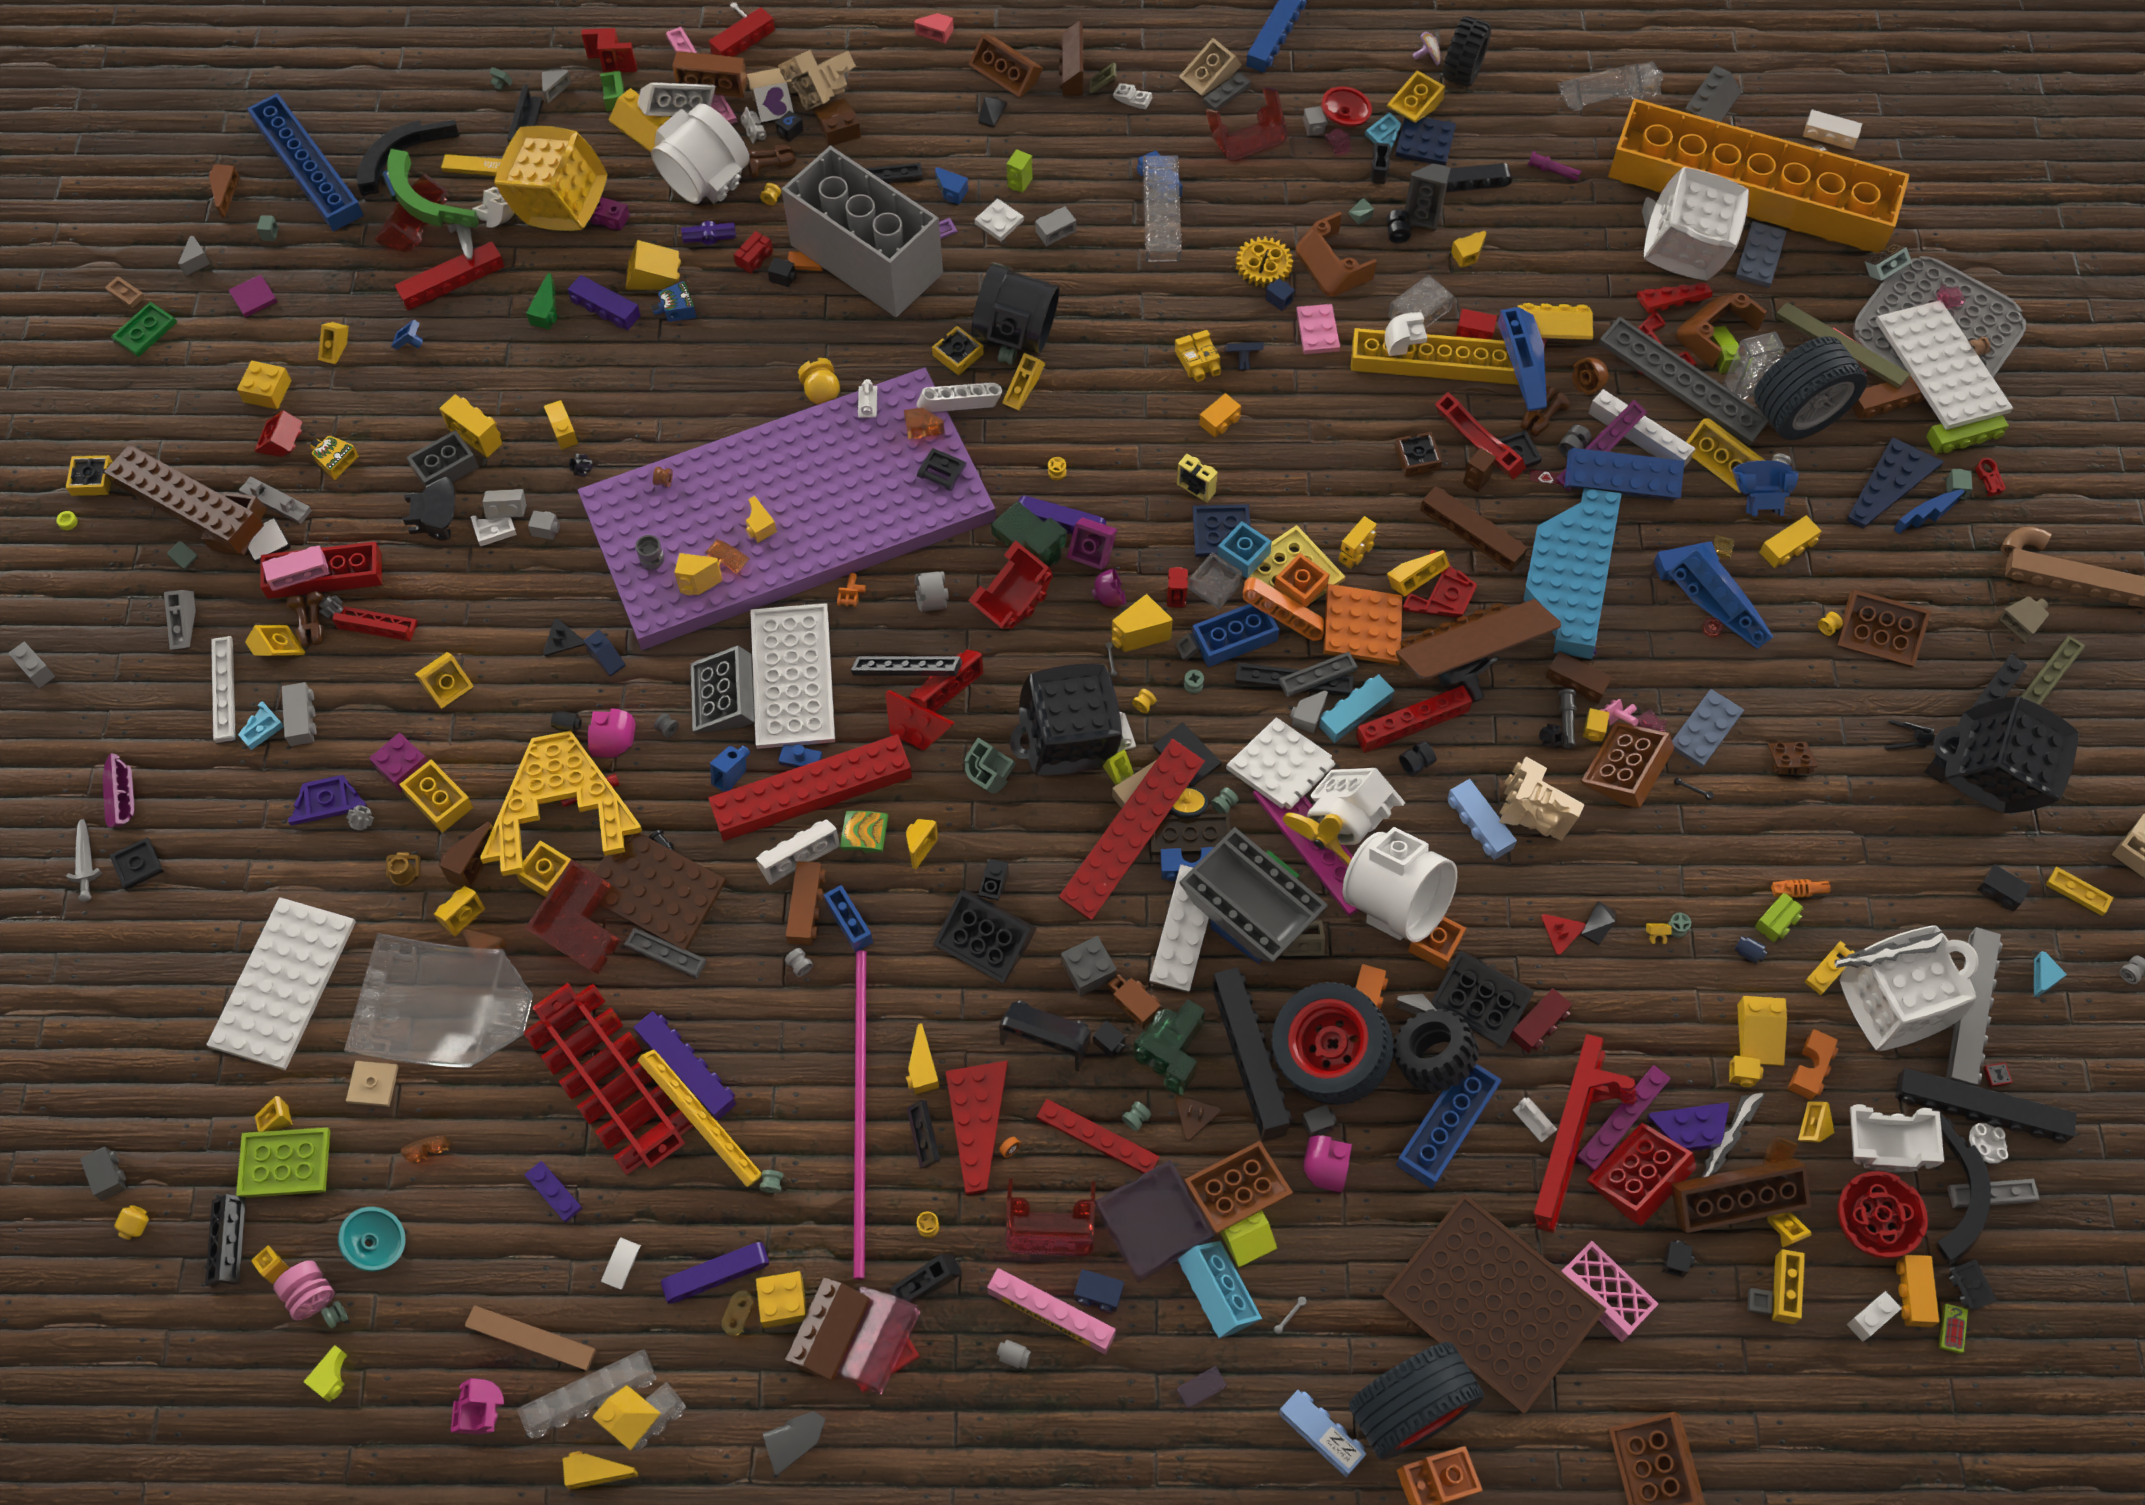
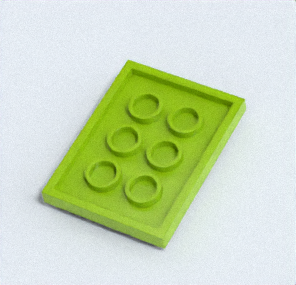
M327 1127L242 1133L236 1196L248 1198L326 1192L330 1129Z

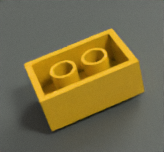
M455 394L439 408L448 430L451 432L456 430L464 442L486 458L503 444L500 438L501 434L496 428L497 423L491 417L487 418L479 408L472 407L465 398H460Z
M432 759L399 784L405 795L442 833L474 808L468 796Z

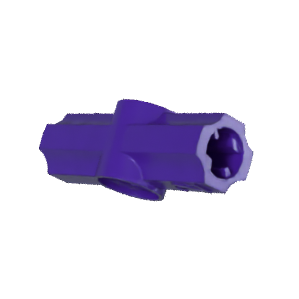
M705 221L701 226L681 228L683 243L702 241L706 245H712L717 240L736 238L734 223L715 224L712 221Z

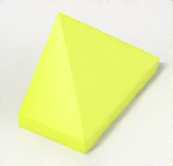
M1124 749L1109 758L1103 765V768L1115 785L1134 775Z

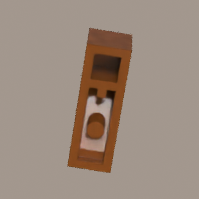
M214 164L212 171L209 172V180L215 205L221 218H225L240 177L234 166Z

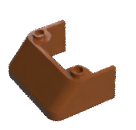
M1341 212L1315 222L1298 242L1295 251L1297 257L1322 292L1329 297L1339 295L1373 280L1377 263L1375 259L1359 265L1352 258L1339 260L1325 241V238L1339 233Z
M1736 293L1715 297L1678 328L1676 339L1711 368H1714L1722 349L1710 340L1714 334L1712 324L1731 310L1758 331L1767 314L1765 309L1745 294Z

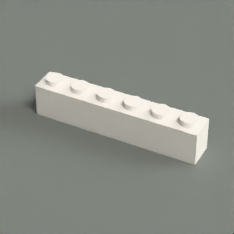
M1603 389L1592 401L1588 414L1608 426L1628 405ZM1646 416L1624 436L1657 458L1685 461L1684 467L1690 462L1695 451L1693 446Z

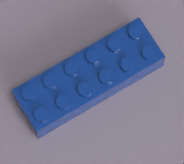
M1572 448L1568 451L1564 488L1578 490L1590 488L1622 493L1621 495L1675 501L1681 498L1685 461Z
M1478 1064L1475 1065L1473 1071H1469L1470 1075L1466 1079L1463 1078L1459 1085L1456 1087L1455 1085L1450 1086V1089L1442 1091L1396 1163L1397 1167L1431 1189L1436 1185L1502 1081Z

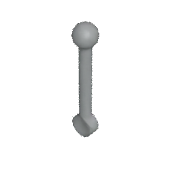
M1299 1297L1296 1306L1280 1325L1274 1327L1275 1333H1282L1286 1323L1301 1306L1306 1304L1304 1297Z

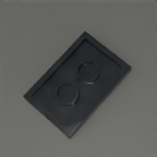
M1183 722L1153 744V748L1161 755L1173 738L1205 760L1190 782V787H1194L1219 768L1222 763Z

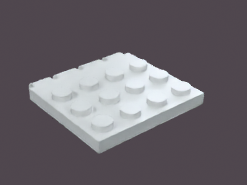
M1276 717L1227 764L1226 769L1280 808L1285 806L1291 809L1300 798L1312 789V786H1315L1324 777V774H1327L1335 766V762L1332 760V755Z

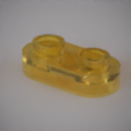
M738 1291L730 1300L722 1319V1328L728 1335L735 1336L740 1334L747 1323L754 1306L753 1298L748 1292ZM741 1301L747 1302L744 1307H740L739 1303ZM733 1321L738 1322V1325L735 1328L730 1327V1324Z

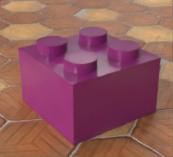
M1082 517L1075 524L1067 558L1102 570L1109 562L1117 529Z
M400 732L369 757L374 768L400 793L403 790L399 784L428 762L426 757Z

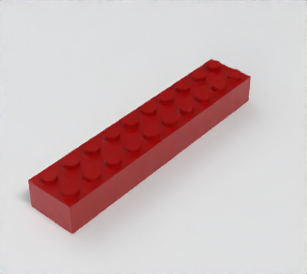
M897 734L708 797L722 840L726 841L912 778V772Z

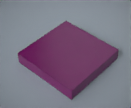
M261 274L229 289L232 298L244 317H248L277 302Z

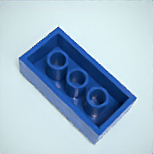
M1248 604L1193 625L1192 633L1201 648L1199 652L1207 667H1211L1278 641L1279 628L1273 617Z

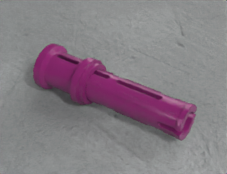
M1535 151L1532 152L1527 165L1529 167L1531 165L1538 167L1543 172L1548 170L1578 181L1579 178L1576 175L1581 173V170L1554 162L1549 156L1543 157L1536 154Z

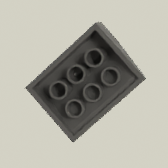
M735 646L691 663L692 724L694 733L738 729L755 723L752 654L740 646Z

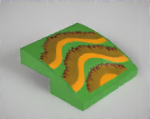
M846 811L840 848L843 851L862 850L864 853L883 852L888 814L871 811Z

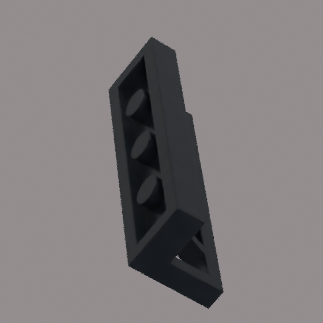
M525 86L522 87L507 140L509 144L520 127L537 126L543 106L542 97L530 96L529 89Z
M225 1194L212 1200L205 1286L212 1287L219 1283L232 1285L239 1283L246 1197Z

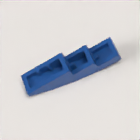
M1963 489L1956 490L1926 501L1903 516L1898 521L1894 530L1900 534L1911 524L1918 528L1928 518L1936 522L1959 502L1965 491Z

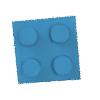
M1241 521L1218 545L1217 558L1248 578L1271 554L1272 541Z

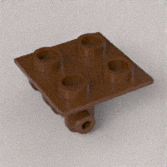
M1807 742L1767 744L1776 765H1773V773H1777V775L1793 774V771L1795 774H1810L1814 772V768L1818 767Z

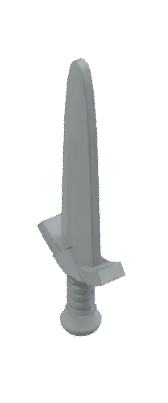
M450 224L448 226L449 232L453 233L457 230L465 257L468 260L472 259L471 228L459 224Z
M81 819L78 823L76 835L75 875L68 873L66 877L72 882L80 883V895L78 898L82 902H88L92 898L89 893V882L99 877L102 872L98 868L92 869L88 828L84 819Z

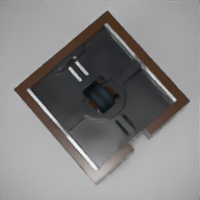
M1432 432L1417 434L1413 438L1411 436L1396 438L1394 447L1405 477L1441 469L1442 460Z

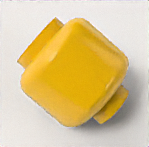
M133 1205L122 1209L114 1225L115 1229L119 1231L118 1236L127 1240H131L132 1237H140L149 1221L146 1215L147 1211Z

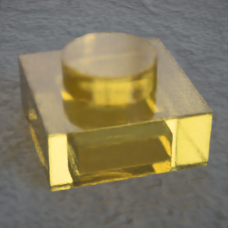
M1716 535L1713 546L1717 555L1730 559L1734 539Z

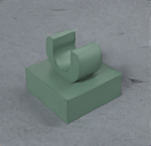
M494 67L489 72L493 76L491 84L495 85V88L499 90L503 88L504 84L510 86L513 81L506 72Z

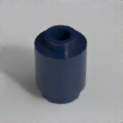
M1741 936L1734 949L1739 952L1738 955L1755 964L1757 961L1762 962L1768 952L1764 950L1765 945Z

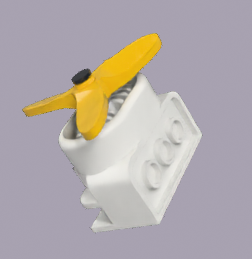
M1377 768L1331 770L1312 792L1311 798L1316 803L1308 811L1307 817L1289 812L1282 819L1289 828L1314 841V844L1319 849L1323 850L1326 847L1332 850L1348 867L1351 859L1344 852L1341 845H1356L1360 843L1368 832L1373 831L1383 819H1388L1391 816L1390 810L1393 806H1403L1405 802Z

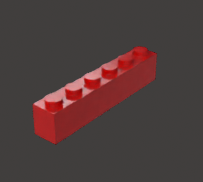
M491 241L474 249L473 257L470 260L465 257V254H462L395 284V288L408 311L492 272L498 271L505 266L500 253Z

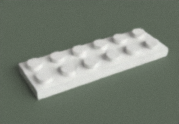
M1180 865L1149 982L1189 993L1209 917L1192 903L1179 883L1193 868Z

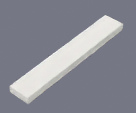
M231 636L211 639L213 740L215 743L235 740L233 638Z

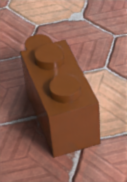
M1117 974L1107 983L1108 988L1114 993L1113 1002L1142 1029L1160 1013V1001L1154 995L1150 996L1145 991L1146 989L1141 982H1135L1132 978L1125 981Z

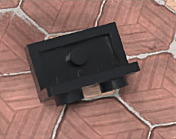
M1976 1259L1956 1268H1950L1952 1274L1949 1275V1278L1954 1287L1959 1286L1962 1295L1959 1297L1965 1308L1970 1307L1973 1312L1998 1302Z

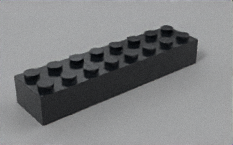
M1236 967L1214 973L1212 990L1261 1141L1265 1142L1286 1136L1292 1119L1289 1109H1285L1283 1104L1285 1101L1283 1090L1278 1089L1276 1083L1278 1082L1277 1072L1275 1069L1272 1070L1270 1062H1272L1270 1051L1265 1050L1263 1044L1266 1042L1262 1030L1259 1031L1257 1026L1259 1023L1257 1012H1253L1251 1008L1253 1001L1250 992H1246L1245 976L1243 973L1240 974L1239 968Z

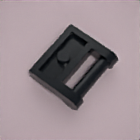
M932 448L919 468L917 477L921 479L926 478L952 491L957 479L966 467V462ZM929 468L949 476V479L942 478L927 470Z

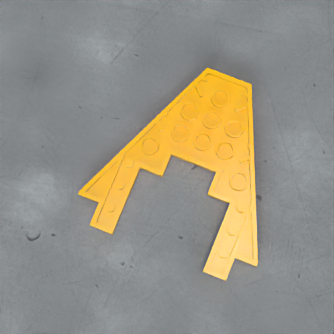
M571 731L531 739L482 852L481 861L484 864L500 860L503 876L522 873L520 824L540 820L539 804L577 797L580 812L599 808L602 847L605 856L625 852L623 836L640 833L642 829Z

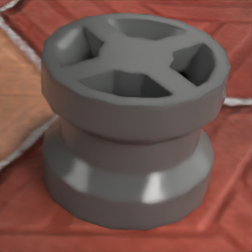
M667 713L661 714L654 723V728L662 731V735L666 738L672 736L679 726V723L676 720H672Z

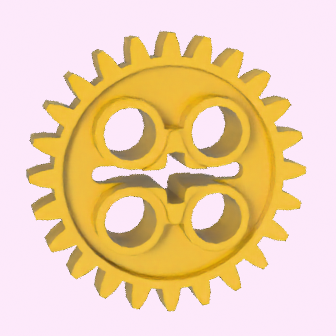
M1257 237L1256 242L1250 239V244L1245 242L1244 247L1240 246V251H1237L1236 270H1239V275H1243V280L1249 279V284L1254 281L1255 286L1261 283L1262 287H1265V284L1269 285L1278 278L1284 282L1285 277H1289V272H1292L1293 255L1290 254V249H1285L1286 244L1280 246V240L1273 242L1274 239L1271 238L1270 241H1267L1266 237L1263 240ZM1269 251L1267 259L1265 260L1266 252ZM1263 263H1264V269H1263L1262 273H1260V271H1261V266H1262Z

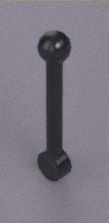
M1680 778L1674 779L1675 785H1682L1702 794L1707 800H1711L1714 797V794L1710 791H1702L1682 782Z

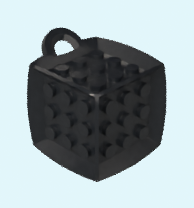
M1096 663L1074 664L1030 673L1024 682L1020 694V724L1015 727L1010 739L1013 754L1020 759L1029 760L1030 766L1036 775L1070 774L1103 767L1109 758L1117 754L1122 738L1117 697L1106 665ZM1025 732L1028 733L1030 749H1023L1020 744L1021 736Z
M2012 696L1991 700L1965 711L1957 726L1945 728L1936 735L1934 751L1940 760L1947 763L1945 779L1955 788L1977 802L1999 812L2019 813L2039 809L2061 799L2074 766L2079 732L2071 724L2047 708L2021 696ZM1951 737H1960L1955 754L1948 752L1945 748L1946 741Z

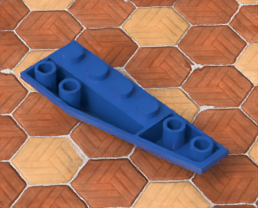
M1520 307L1501 310L1498 325L1528 411L1545 409L1547 401L1544 343L1534 315Z
M1701 544L1668 572L1693 602L1757 649L1773 638V635L1750 600L1704 544Z

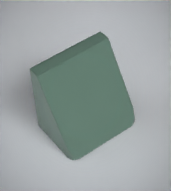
M181 541L174 545L167 553L171 561L184 570L198 557Z

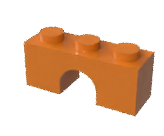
M1813 1029L1807 1037L1801 1054L1813 1061L1814 1068H1806L1799 1065L1793 1073L1787 1090L1809 1100H1812L1816 1095L1820 1096L1825 1086L1822 1080L1828 1076L1831 1070L1829 1065L1830 1059L1833 1060L1838 1052V1048L1835 1047L1838 1040Z

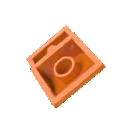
M1466 1446L1426 1457L1421 1461L1404 1465L1397 1470L1409 1505H1446L1483 1491Z

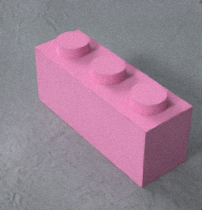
M320 546L309 547L306 550L262 562L266 580L272 591L329 574L326 558Z

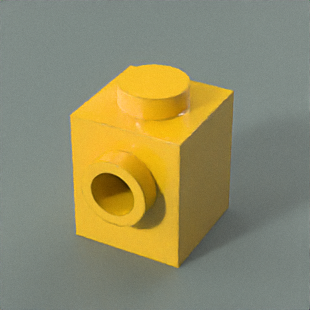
M1734 1056L1730 1061L1729 1083H1737L1742 1087H1752L1762 1079L1763 1067L1760 1066V1059Z

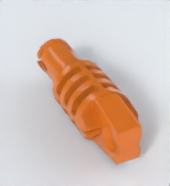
M1809 879L1784 880L1773 882L1771 886L1774 897H1780L1783 893H1786L1791 898L1830 893V885H1827L1829 881L1812 882Z

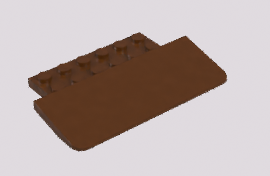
M1535 599L1511 608L1502 603H1496L1491 605V608L1477 610L1470 616H1461L1454 622L1442 623L1438 628L1426 629L1422 634L1406 637L1405 640L1401 641V649L1396 651L1397 659L1412 674L1421 679H1427L1555 631L1561 627V622Z

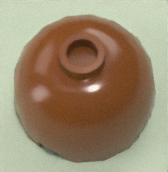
M1590 357L1578 360L1574 364L1573 368L1575 367L1574 373H1572V381L1579 392L1583 391L1586 393L1584 395H1590L1601 391L1605 387L1609 373L1604 362Z

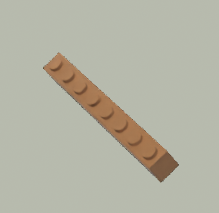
M2015 548L2007 557L2005 577L2145 608V577Z

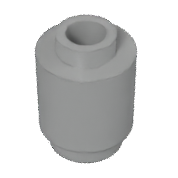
M1006 1340L1005 1343H1000L997 1355L1000 1356V1362L1019 1369L1020 1367L1026 1368L1031 1351L1027 1350V1347Z

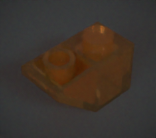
M924 408L904 410L908 439L945 434L944 421Z

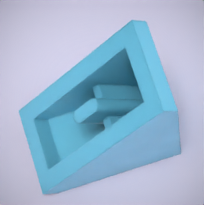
M2043 951L2034 958V997L2037 998L2067 975Z

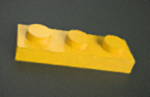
M2057 866L2046 883V886L2101 916L2107 912L2114 898Z

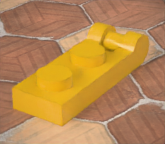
M1842 941L1835 946L1805 980V983L1820 995L1826 991L1845 969V967L1836 968L1834 962L1840 959L1836 955L1840 953L1847 957L1849 954L1855 953L1853 950H1848Z

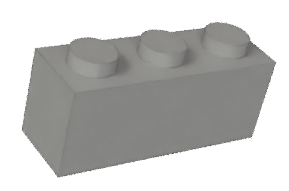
M306 682L282 686L285 739L290 746L314 742V734L317 733L315 723H313V717H315V709L312 706V700H314L313 690L309 689Z

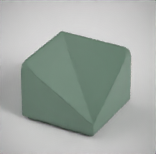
M1363 198L1348 214L1360 225L1373 217L1374 208Z
M260 216L257 226L260 238L263 241H275L279 229L273 216Z

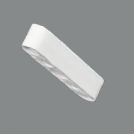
M996 383L927 387L922 390L916 405L923 412L989 408L996 405L1002 393V388Z

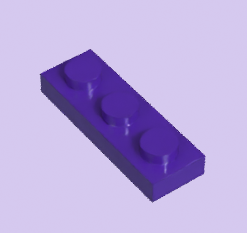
M542 1160L524 1174L565 1223L582 1210L579 1203Z

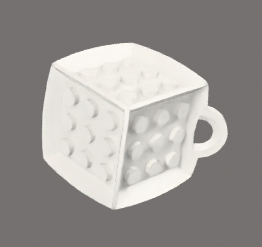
M1686 167L1682 168L1668 182L1657 200L1647 230L1644 259L1680 275L1706 281L1711 279L1725 266L1738 245L1746 219L1749 190L1736 182L1709 172Z
M1935 925L1918 928L1892 936L1863 950L1865 952L1870 951L1875 947L1892 942L1896 945L1909 943V938L1940 932L1941 930ZM1944 935L1936 952L1899 954L1896 961L1885 960L1881 964L1875 963L1871 967L1865 965L1859 968L1846 966L1842 972L1840 984L1857 1022L1877 1051L1893 1049L1936 1034L1955 1024L1966 1015L1976 999L1975 990L1970 978L1977 971L1978 955L1975 949L1967 942L1948 940ZM1958 951L1965 956L1966 965L1961 971L1956 968L1949 953Z

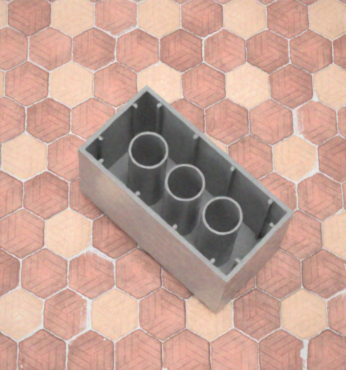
M829 146L782 188L791 246L893 316L897 317L943 274L939 218L832 146Z

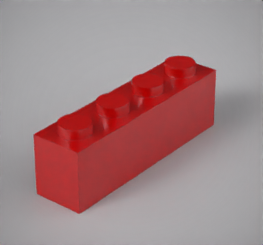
M762 7L758 8L710 39L711 53L713 55L735 57L775 31L773 17Z

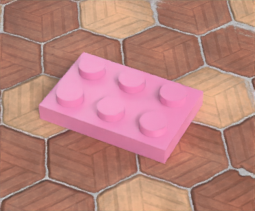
M1332 304L1297 307L1296 314L1304 355L1340 352Z

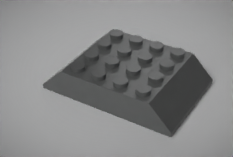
M1235 827L1179 882L1197 908L1253 956L1271 963L1328 907V904Z

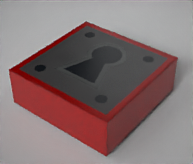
M2006 1063L1983 1067L1990 1088L2013 1083Z

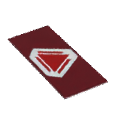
M1530 469L1529 481L1561 485L1555 480L1560 473Z

